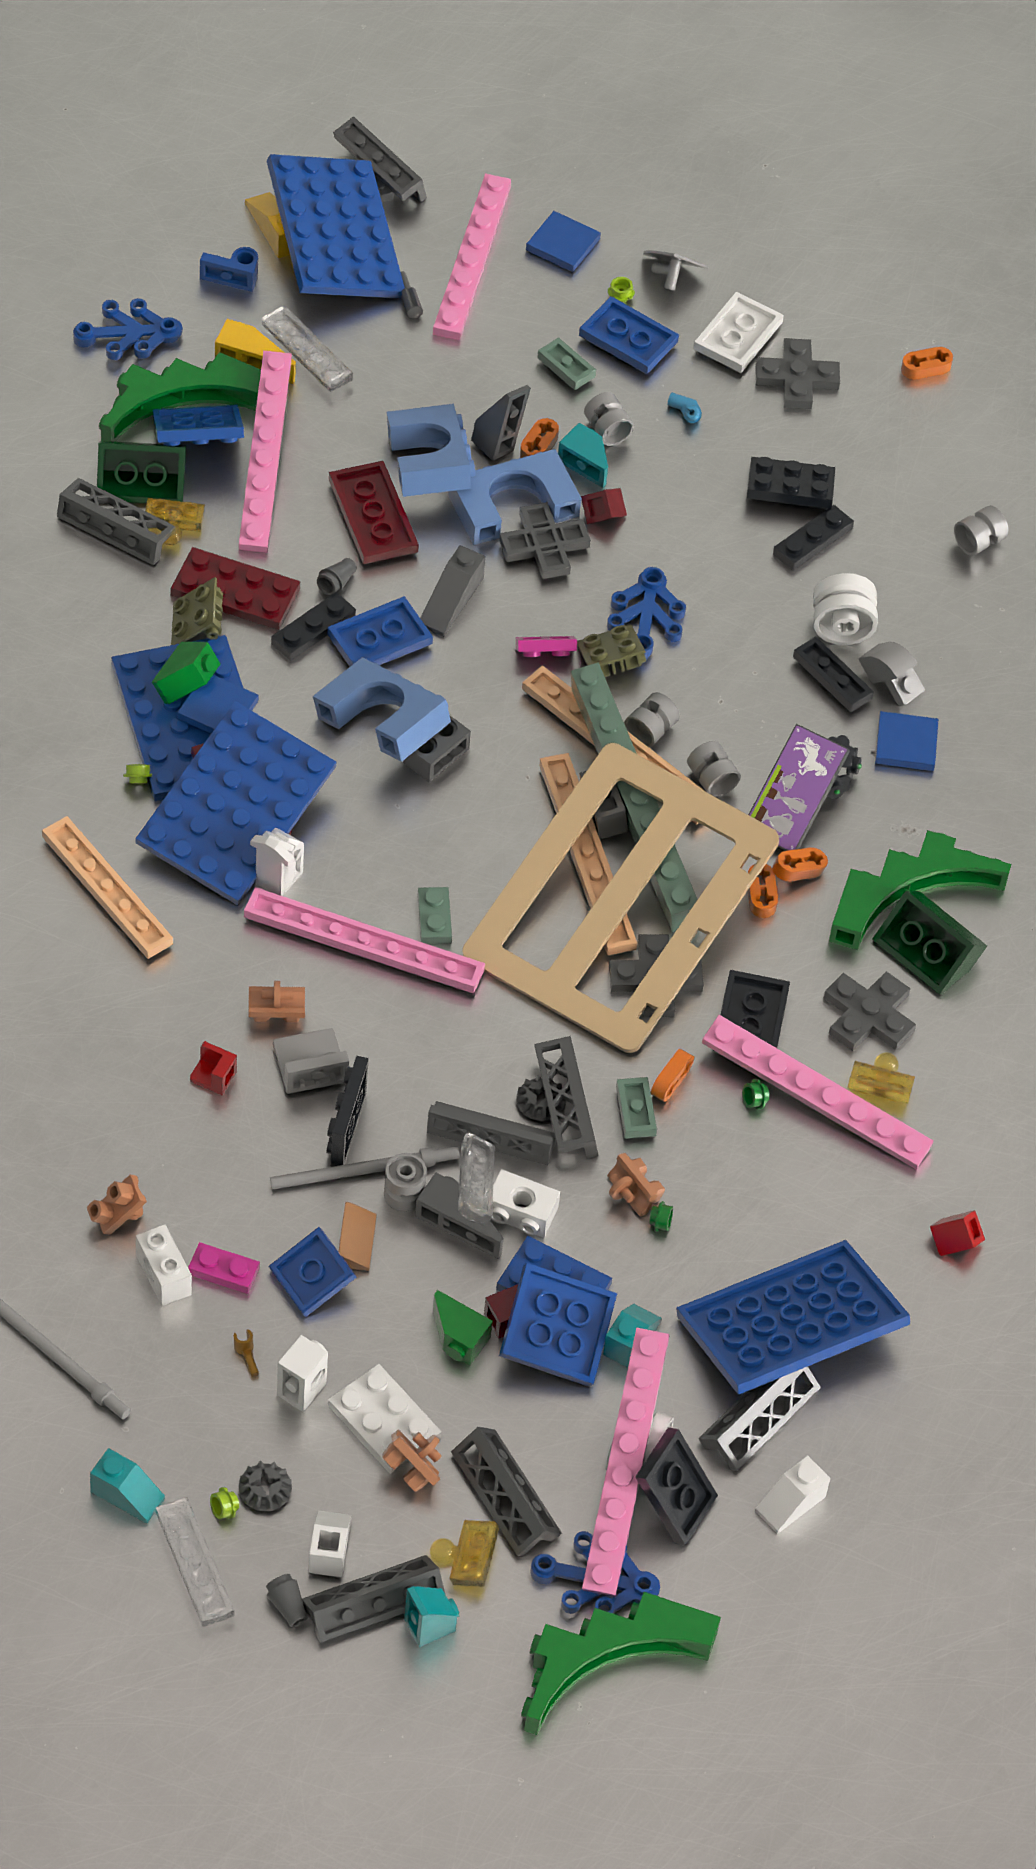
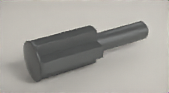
M401 271L405 287L402 289L401 298L407 316L413 319L418 318L423 314V308L416 289L410 287L406 273Z

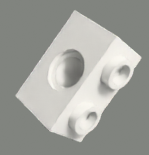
M501 1169L487 1197L485 1215L497 1223H506L519 1228L528 1235H537L544 1238L558 1210L561 1191ZM516 1205H525L526 1207H518Z
M166 1224L136 1235V1257L161 1306L192 1295V1275Z
M301 1335L278 1362L277 1396L302 1412L307 1409L326 1385L328 1351H326L321 1343L316 1340H309Z

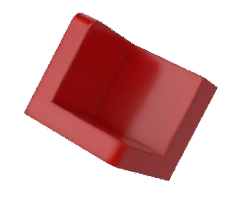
M204 1041L200 1047V1060L190 1075V1082L223 1095L237 1073V1055Z
M975 1210L942 1218L930 1226L940 1256L972 1249L985 1240Z

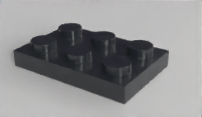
M751 456L747 498L832 509L835 467L824 464L799 463L794 460L783 461L769 457Z
M730 970L721 1016L777 1048L790 981Z
M356 1055L353 1067L348 1066L343 1082V1085H346L344 1093L339 1092L335 1107V1110L338 1112L336 1118H331L327 1132L329 1141L326 1153L331 1154L330 1167L345 1164L367 1092L369 1058Z
M668 1427L635 1478L674 1542L686 1545L718 1494L680 1430Z

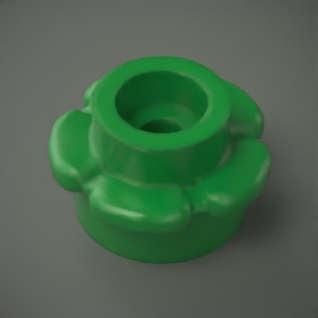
M753 1079L751 1083H746L742 1089L745 1105L748 1108L756 1107V1109H763L770 1096L768 1087L761 1083L759 1079Z
M662 1201L658 1206L652 1207L649 1224L654 1225L655 1232H659V1230L669 1231L673 1217V1206L665 1205V1202Z

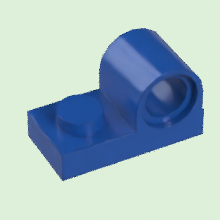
M240 247L228 259L203 252L200 258V279L253 292L258 279V253L250 247Z

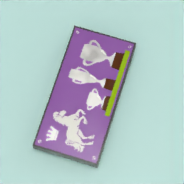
M798 724L792 730L748 814L777 831L779 835V845L777 848L782 851L800 848L850 753L848 748Z

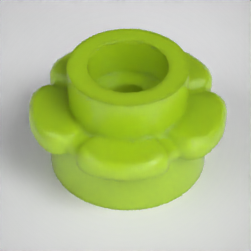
M626 277L614 278L608 288V295L621 302L632 299L635 294L632 281Z
M128 764L126 765V774H123V777H129V783H147V777H152L150 765Z
M221 1487L219 1492L211 1494L210 1506L217 1519H233L236 1511L239 1509V1500L233 1491L228 1492L226 1487Z

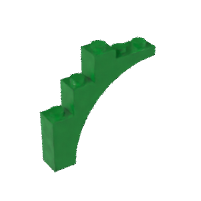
M221 352L217 354L213 361L207 363L205 369L175 358L170 367L164 368L161 375L132 364L126 373L123 372L119 376L117 381L119 395L114 401L113 408L108 414H104L99 422L101 441L116 442L124 432L138 422L152 416L153 409H168L194 404L238 405V407L256 411L261 369Z
M927 830L919 857L889 849L880 877L866 871L850 870L832 923L829 942L858 950L869 928L880 915L898 903L906 890L923 892L933 888L963 885L982 886L1004 891L1012 864L996 858L978 855L968 850L954 848L956 838Z
M643 1592L640 1603L633 1602L628 1618L594 1608L591 1619L584 1618L579 1635L545 1624L542 1635L535 1634L529 1652L534 1655L533 1668L537 1669L532 1682V1687L536 1688L533 1698H526L521 1712V1717L526 1718L524 1731L537 1735L548 1712L562 1694L582 1677L606 1664L628 1657L648 1654L684 1655L708 1661L718 1633L721 1617Z

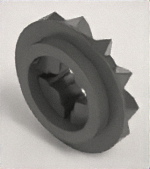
M539 1075L532 1080L526 1079L524 1084L518 1087L517 1105L520 1111L531 1119L538 1121L551 1120L547 1098H544L537 1105V1095L545 1091L542 1078ZM552 1079L550 1085L562 1090V1084H557ZM562 1100L557 1106V1112H563L566 1106L565 1100Z
M260 1460L257 1465L248 1466L243 1475L240 1476L239 1494L242 1500L255 1510L272 1511L278 1509L288 1501L291 1495L292 1479L288 1476L286 1468L278 1467L275 1462L264 1464ZM262 1477H265L268 1483H274L270 1485L269 1495H266V1491H264L262 1486H258L261 1484Z

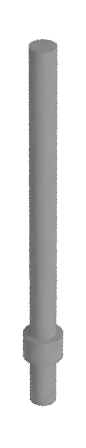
M458 1146L436 1150L428 1147L419 1149L418 1153H412L420 1157L426 1167L435 1166V1162L460 1158ZM392 1157L270 1177L271 1188L274 1190L385 1171L386 1164Z
M0 1299V1316L92 1393V1399L101 1406L106 1405L121 1419H125L130 1414L131 1409L114 1395L113 1389L104 1382L99 1383Z

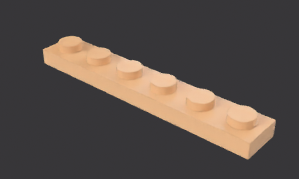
M68 816L42 830L43 839L147 959L173 945L171 934Z

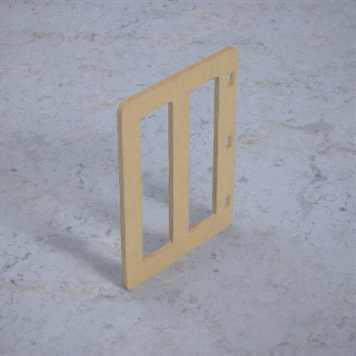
M617 743L607 744L602 748L464 944L463 956L485 963V973L626 1053L636 1052L647 1039L778 847L779 835L773 828ZM618 781H624L662 802L663 806L550 969L546 971L541 970L502 947ZM691 821H696L733 841L735 846L621 1011L615 1012L576 989L583 975ZM750 856L758 861L750 873H747L741 868ZM701 931L707 935L697 948L691 941L697 932ZM647 1006L656 1009L647 1023L639 1019Z

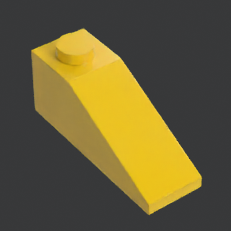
M268 192L245 199V205L277 258L290 255L276 197Z
M230 319L225 321L215 340V357L221 352L259 369L262 367L263 351L285 353L255 327ZM293 359L291 361L289 377L290 384H294L296 375V361Z

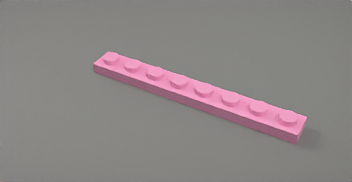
M485 173L433 326V335L460 341L511 188L512 179Z
M263 351L239 550L268 553L292 353Z
M256 887L244 909V918L473 994L485 969V963Z
M721 1015L717 1016L703 1037L702 1044L916 1170L933 1145L932 1139Z
M636 1327L583 1581V1591L616 1597L639 1487L635 1477L644 1463L670 1337L667 1333Z

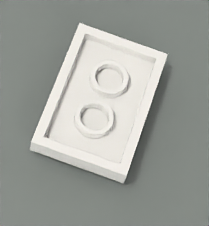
M735 292L695 340L693 349L742 373L783 323L784 315Z
M380 1364L328 1399L330 1409L389 1474L409 1461L405 1459L394 1470L382 1458L383 1452L392 1443L391 1435L398 1429L416 1448L419 1446L412 1438L418 1432L425 1439L432 1435H436L438 1439H441L442 1431Z

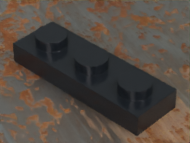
M832 505V509L825 510L774 546L773 555L794 571L853 529L854 520L836 505Z
M335 592L272 635L271 644L291 661L328 636L329 626L356 616V608Z
M816 636L794 649L793 658L850 712L873 699L874 691Z

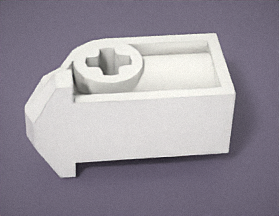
M274 828L272 832L266 831L262 836L255 835L250 841V845L256 848V885L268 892L283 896L303 873L304 843L284 831Z

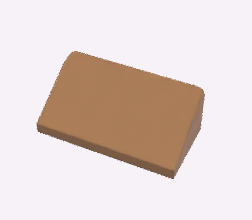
M345 1202L339 1253L351 1269L369 1271L377 1214L353 1203Z

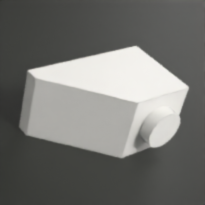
M806 1456L780 1477L755 1508V1512L778 1534L826 1497L830 1477L809 1456Z

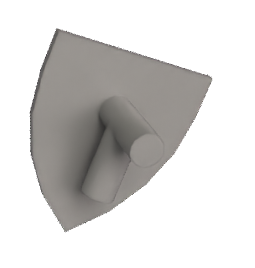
M652 250L643 252L645 256L670 261V265L654 263L652 265V272L667 275L664 289L675 291L681 264L708 268L705 264L675 253Z

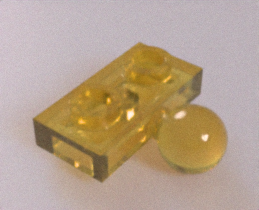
M148 498L145 511L176 526L169 538L164 542L168 546H173L180 542L182 530L201 532L205 504Z
M885 1052L876 1057L874 1066L855 1061L847 1088L857 1090L863 1094H872L887 1098L890 1101L908 1104L915 1076L897 1072L899 1063L896 1056Z
M464 1520L458 1546L446 1538L437 1539L432 1543L430 1556L435 1563L447 1565L454 1560L449 1577L453 1585L485 1587L499 1532L497 1523L495 1521Z

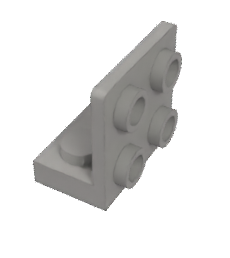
M332 1028L273 1040L274 1051L287 1094L344 1082L345 1072L349 1066V1058L346 1051L340 1052L335 1032Z

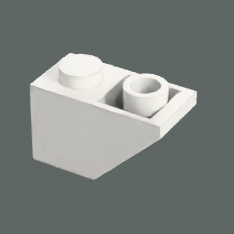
M318 1510L309 1554L308 1573L342 1577L352 1515Z

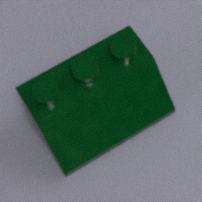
M100 441L98 443L97 487L126 502L183 505L186 445L165 446L152 443Z
M910 890L905 891L872 938V940L939 994H943L967 974L987 948L984 942L923 893Z

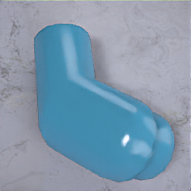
M671 392L667 405L680 409L687 422H698L701 419L702 412L697 401Z

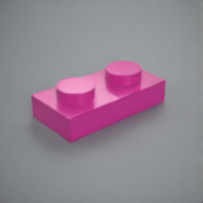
M574 636L516 637V650L523 652L524 657H538L540 652L552 651V656H569L570 651H577V639Z
M199 1242L188 1269L193 1277L249 1294L260 1269V1262Z

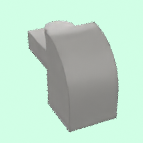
M885 642L878 644L858 658L871 683L885 681L898 706L906 705L925 691L913 669L918 664L907 649L898 643Z

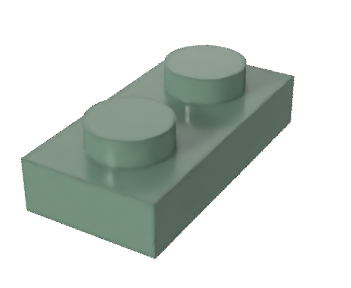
M559 337L538 350L537 358L574 390L596 376V369Z
M449 887L418 888L421 942L425 944H452Z
M648 1077L617 1079L616 1090L625 1139L656 1136L657 1126Z

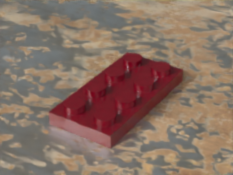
M384 461L329 472V482L363 564L418 552L419 544Z
M192 547L170 588V596L183 597L199 585L216 577L217 587L223 593V613L280 630L300 590L301 581Z

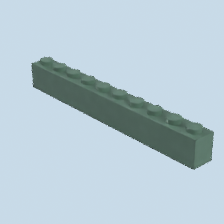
M599 662L570 671L571 689L597 753L599 754L602 748L610 743H617L636 753ZM618 781L616 787L626 810L628 828L636 845L660 811V808L655 798L624 781ZM674 844L650 879L672 933L676 932L698 900Z

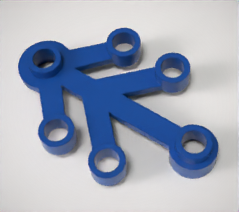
M137 298L130 302V313L134 317L143 318L150 323L148 325H142L120 311L119 304L115 300H106L102 304L103 316L113 319L122 326L93 327L89 322H80L73 330V340L77 346L87 348L95 343L96 338L123 337L119 342L111 341L106 345V356L109 359H121L123 353L133 344L135 356L140 359H146L151 355V351L162 342L167 344L176 342L182 335L183 327L177 319L171 317L161 318L147 309V303L143 299ZM143 336H151L148 340H139Z
M657 567L644 569L638 577L637 584L624 591H617L612 594L611 607L616 611L622 612L611 614L607 621V629L611 631L614 627L625 625V623L641 615L637 636L645 649L646 659L653 652L654 641L649 636L652 617L665 629V638L670 642H677L682 637L683 628L672 619L680 620L684 618L686 612L685 603L678 600L666 588V576ZM644 593L642 601L627 608L629 600ZM656 595L669 606L668 615L655 602Z
M581 1531L575 1535L573 1547L588 1562L593 1536L589 1532ZM586 1540L589 1542V1545L581 1546L578 1541ZM627 1545L622 1564V1570L626 1576L620 1575L618 1590L623 1591L612 1599L609 1597L599 1598L595 1602L594 1608L599 1609L600 1606L606 1605L610 1608L608 1612L614 1614L633 1601L640 1603L643 1592L656 1596L659 1595L660 1582L658 1578L650 1572L640 1571L626 1553ZM549 1554L536 1556L532 1560L530 1569L532 1579L539 1584H549L556 1577L583 1582L586 1568L558 1563ZM546 1563L549 1564L550 1567L548 1569H543L539 1566V1564ZM638 1584H647L649 1585V1588L642 1589L638 1586ZM582 1589L579 1591L568 1590L562 1595L561 1607L566 1613L573 1614L578 1612L582 1605L601 1594L583 1591ZM574 1599L577 1601V1604L569 1605L566 1603V1600Z

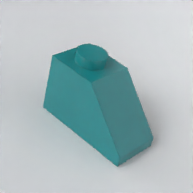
M578 423L559 442L558 455L566 467L604 488L607 482L608 462L602 436L595 430Z
M636 1304L625 1308L620 1312L606 1334L603 1355L628 1368L636 1327L656 1331L662 1318Z
M110 1448L106 1450L90 1472L91 1493L146 1524L165 1499V1495L135 1462Z
M412 1586L407 1589L404 1620L419 1647L456 1632L457 1618L460 1616L455 1601L452 1598L448 1599L443 1589Z

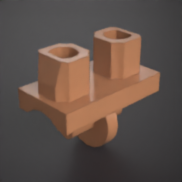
M274 981V987L249 986V1017H253L255 1022H267L270 1018H283L286 1022H298L300 1018H305V987H280V981Z
M626 1153L619 1154L616 1158V1165L607 1175L613 1184L609 1190V1195L614 1200L624 1198L640 1217L647 1215L652 1204L660 1201L665 1188L659 1181L649 1182L645 1178L647 1168L641 1158L630 1159Z
M130 1174L122 1182L114 1181L107 1188V1196L101 1201L93 1200L87 1206L91 1221L100 1224L103 1234L111 1235L126 1220H137L143 1215L142 1206L147 1200L138 1187L139 1180L137 1176Z
M398 1429L391 1435L392 1443L383 1452L382 1458L394 1470L405 1459H408L414 1467L403 1476V1479L414 1492L426 1486L429 1482L434 1486L440 1480L438 1476L439 1471L426 1456L428 1455L434 1463L441 1458V1454L435 1449L440 1440L436 1435L425 1439L418 1432L412 1438L419 1446L416 1448Z

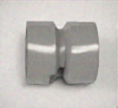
M611 392L596 395L584 408L585 417L591 426L595 428V431L602 436L603 443L607 446L622 443L634 430L633 421L627 412L623 410L616 396Z
M990 505L975 512V516H968L957 522L954 526V535L960 548L966 554L973 556L987 549L989 545H994L1008 536V525L1002 513L996 507Z
M655 692L625 719L624 724L629 733L646 746L652 747L664 735V732H667L679 720L680 715L676 705L670 698Z
M708 741L701 744L687 758L689 768L696 778L699 779L704 790L714 797H720L732 791L740 781L741 775L733 762L728 759V755L717 741Z
M401 1153L392 1157L386 1164L384 1198L386 1203L397 1211L408 1212L415 1210L416 1200L425 1188L427 1168L420 1157L410 1153Z

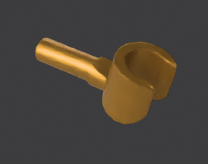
M247 1329L246 1341H240L237 1338V1334L234 1333V1349L238 1354L244 1356L251 1376L254 1377L259 1375V1371L252 1353L254 1348L253 1333Z

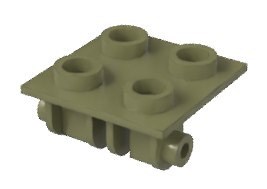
M216 577L174 601L171 645L179 644L181 641L186 642L201 632L206 634L209 639H217L222 633L220 621L222 620L223 593L217 587Z
M631 624L616 626L611 631L601 634H590L584 639L577 641V646L587 666L599 662L605 677L610 676L608 664H610L612 673L615 675L617 673L614 662L618 661L621 672L625 671L623 660L627 670L642 666L641 663L646 662L645 649Z

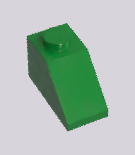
M181 641L155 676L152 684L163 702L170 704L206 685L221 663L208 642Z
M437 1290L434 1294L432 1311L442 1349L452 1359L471 1365L491 1338L493 1321Z

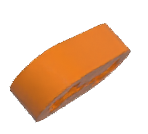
M933 347L909 352L903 357L901 372L905 377L912 380L948 373L952 366L953 354L945 347Z
M549 418L538 420L521 443L520 458L551 450L558 440L559 425L557 422Z
M809 847L787 850L777 856L772 869L773 873L784 881L817 878L826 868L828 859L825 853L817 848Z
M765 864L759 873L763 880H765L764 885H760L759 878L757 877L747 891L750 910L759 918L773 916L778 904L775 874L772 867ZM754 865L749 868L748 873H750ZM760 896H765L767 906L762 905Z
M678 1049L656 1078L651 1088V1095L666 1102L688 1074L694 1062V1056L682 1049Z

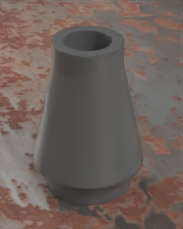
M344 558L342 561L322 569L317 577L318 588L326 595H332L335 592L339 594L352 574L356 572L357 566L355 562L350 558Z
M290 1574L281 1575L266 1585L268 1590L267 1597L284 1616L290 1627H295L308 1619L297 1580L292 1579Z

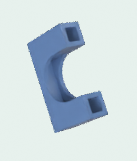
M454 404L386 412L388 437L392 451L419 447L440 449L427 454L397 457L399 483L403 497L471 489L470 477H475L474 460H471L470 445L467 444L466 430L463 429L462 415L456 414Z
M556 449L475 470V477H470L471 489L448 491V496L473 546L499 539L502 519L491 498L503 490H526L537 496L542 503L548 502L555 523L580 516L582 498Z
M363 657L313 696L318 719L337 729H340L357 714L369 707L380 704L399 706V710L376 727L375 730L380 751L401 762L451 722L448 711L449 706L444 697L436 695L424 689L421 685L414 684L401 675L393 673Z

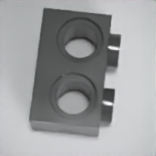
M450 716L451 722L403 760L406 766L427 782H431L469 750L471 731L452 716Z
M586 771L579 773V775H580V780H581V778L583 777V775L586 773ZM616 784L592 817L600 839L628 832L626 810Z

